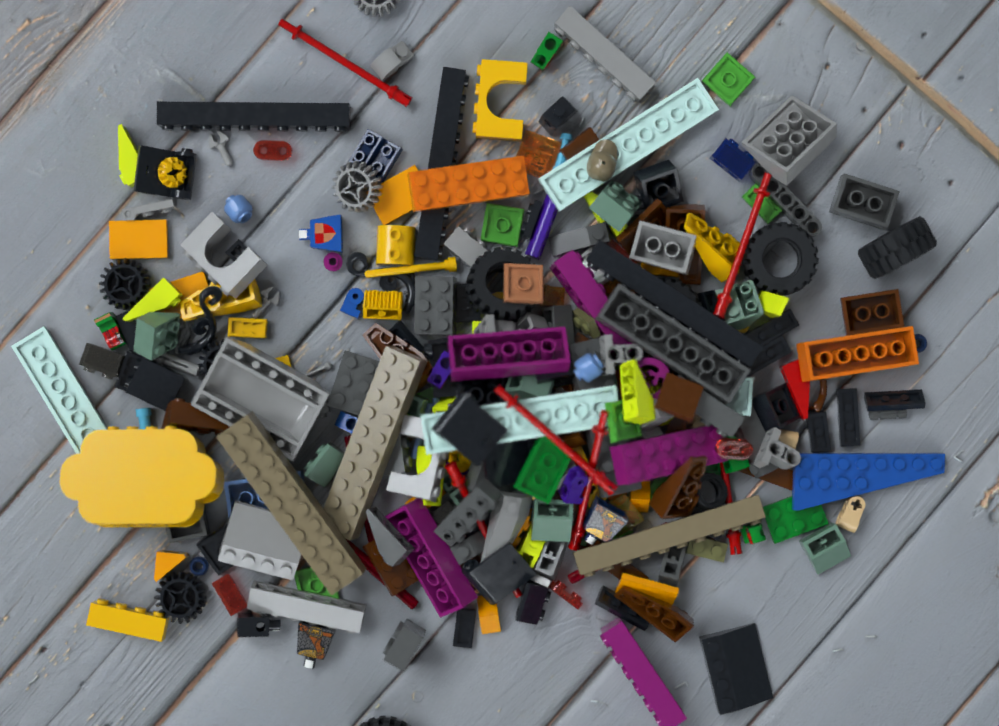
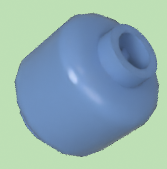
M232 195L227 198L224 211L233 222L245 223L252 217L253 207L243 195Z
M587 353L575 361L576 369L574 373L579 380L584 379L586 382H591L602 374L604 365L596 354Z

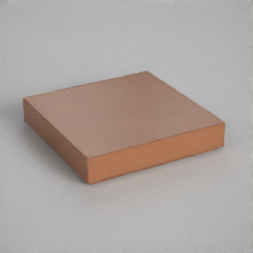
M504 263V303L543 304V265Z

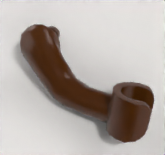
M829 378L819 379V395L814 402V406L808 408V412L814 409L816 412L822 410L827 397V380Z

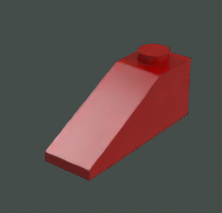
M799 359L779 366V369L801 419L805 420L808 418L810 381L802 382Z

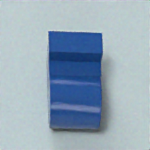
M359 288L349 290L340 311L359 319L362 312L357 309L364 301L362 290Z
M340 411L334 425L352 434L358 417Z

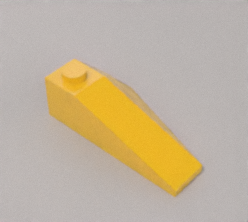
M688 213L684 224L686 232L697 236L695 248L707 269L719 281L724 282L728 279L740 243L728 233L722 234L716 226L711 228L705 220L692 213Z
M255 279L237 298H234L232 295L227 297L222 292V299L213 306L209 305L208 301L214 295H210L205 299V304L214 316L241 313L262 307L260 290ZM210 282L211 285H209L217 286L219 288L221 287V285L218 282L216 285L213 282ZM202 290L196 291L180 302L183 321L206 317L199 304V295Z

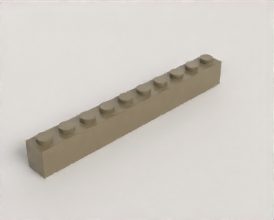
M754 495L712 510H706L572 553L579 575L584 574V577L595 575L596 570L603 569V572L614 569L613 565L618 563L624 566L633 563L632 559L637 557L643 560L651 557L650 553L658 551V554L670 551L669 547L676 546L677 549L688 546V541L695 540V543L706 540V536L711 534L714 537L725 534L724 530L730 528L732 531L742 529L743 524L749 522L750 525L761 523V519L765 518V513L759 495Z

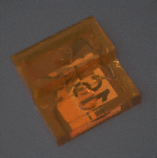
M525 130L516 156L524 155L526 173L540 178L553 169L562 142Z

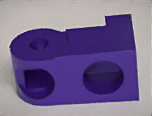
M446 350L443 351L427 379L429 383L439 389L443 387L451 374L449 355Z
M580 466L572 467L568 471L558 491L563 503L581 504L584 499L581 493L583 488L589 483V479L584 469Z

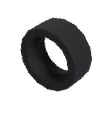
M705 473L700 477V482H711L716 490V497L714 502L708 503L703 499L701 491L698 489L697 495L699 499L696 507L701 510H712L722 506L726 501L728 495L727 486L719 475Z

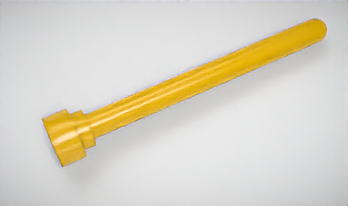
M455 256L447 257L444 262L365 271V277L372 278L442 269L449 272H457Z

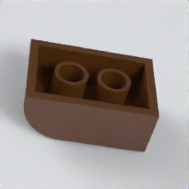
M898 289L840 298L846 336L904 327Z

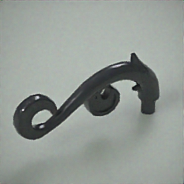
M361 252L352 253L346 261L347 270L352 275L365 277V271L354 269V263L362 261L364 268H367L368 259L366 255ZM412 273L411 276L408 274L381 276L379 284L383 291H395L397 288L396 280L390 283L388 281L389 277L398 278L405 284L407 292L404 291L406 304L402 311L409 314L412 307L415 306V273Z
M209 286L200 293L199 304L206 317L195 320L192 330L197 335H202L205 332L206 334L194 343L178 347L180 355L197 354L218 338L217 336L215 337L217 331L216 319L205 304V299L210 295H214L208 301V304L211 306L217 304L223 296L219 287Z

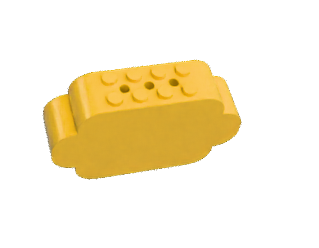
M110 426L107 427V430H96L89 433L81 444L80 453L74 454L64 461L60 470V487L68 498L78 501V509L83 519L101 527H189L196 524L202 517L204 504L215 501L221 495L224 488V471L216 460L206 455L205 446L199 438L185 430L177 429L176 426H165V429H158L156 426H146V429L128 426L126 430Z

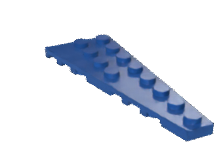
M799 453L801 461L797 466L793 467L792 510L798 511L942 474L945 472V454Z

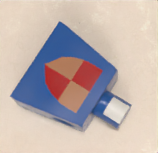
M333 215L310 220V229H299V240H310V246L313 249L342 253V216Z

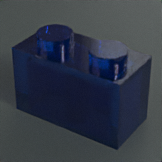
M725 138L709 159L740 182L756 162L748 151L743 152L738 148L739 144L733 139L728 140Z

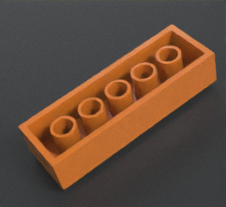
M524 155L413 171L407 174L413 213L521 197L530 194Z
M913 326L796 344L802 382L919 364Z

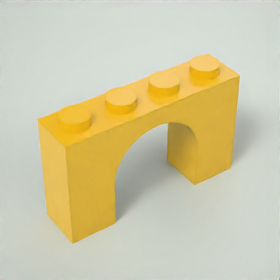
M482 59L481 65H477V76H480V84L476 83L475 95H479L478 103L475 102L474 114H477V122L473 121L472 133H476L477 139L522 142L523 120L503 119L495 116L487 106V96L495 86L500 84L526 85L528 63Z

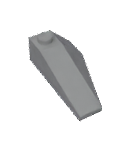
M500 491L502 492L498 498L500 503L491 511L481 562L507 543L513 544L529 515L533 496Z

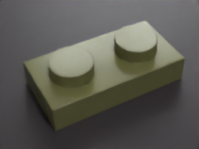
M580 308L572 311L574 315L573 323L577 329L580 328L585 335L588 334L593 339L601 336L595 319Z
M708 538L695 543V540L688 542L686 553L724 563L728 543Z

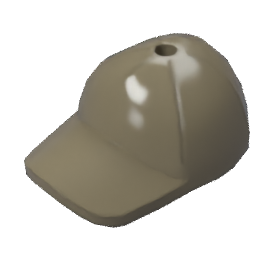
M601 140L595 145L587 162V173L592 179L603 182L612 178L617 161V146L610 140Z

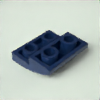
M367 129L348 162L359 161L360 163L366 162L367 166L372 165V171H378L376 177H381L380 181L384 182L403 149Z

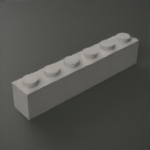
M571 6L555 21V32L562 38L565 36L569 39V44L575 50L580 49L584 53L583 57L588 62H594L598 65L597 69L606 76L608 74L613 79L612 83L619 89L622 87L626 90V95L632 101L637 100L640 102L655 85L656 82Z
M254 581L250 587L247 609L255 613H268L273 617L282 616L292 621H305L311 625H323L329 629H342L354 634L361 631L366 605Z

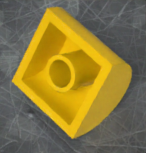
M402 225L377 226L376 265H414L416 228Z

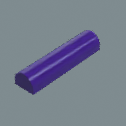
M546 194L525 252V255L537 260L541 259L558 212L548 194Z

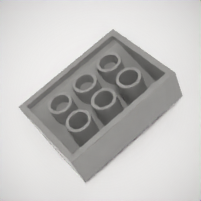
M790 96L742 142V146L772 177L787 186L836 139L837 123L794 96Z
M235 500L219 549L218 561L293 580L301 556L294 543L269 509Z

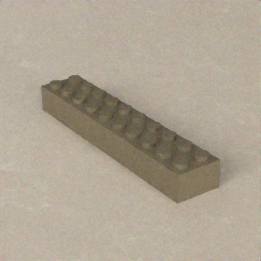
M385 346L323 508L344 538L350 541L360 537L367 519L366 510L372 506L401 431L404 416L408 413L427 364V360L395 346Z
M253 411L216 437L331 596L363 575L367 569Z

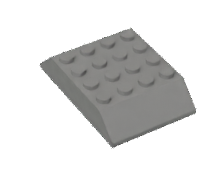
M226 337L191 405L228 426H232L253 411L286 458L294 461L330 393L317 381L252 345Z

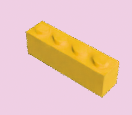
M100 598L90 604L86 626L160 642L166 637L169 618H164L165 612H146V608L143 607L132 609L128 608L127 604H109V600Z

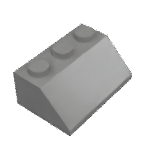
M640 221L629 258L636 262L688 275L697 236Z

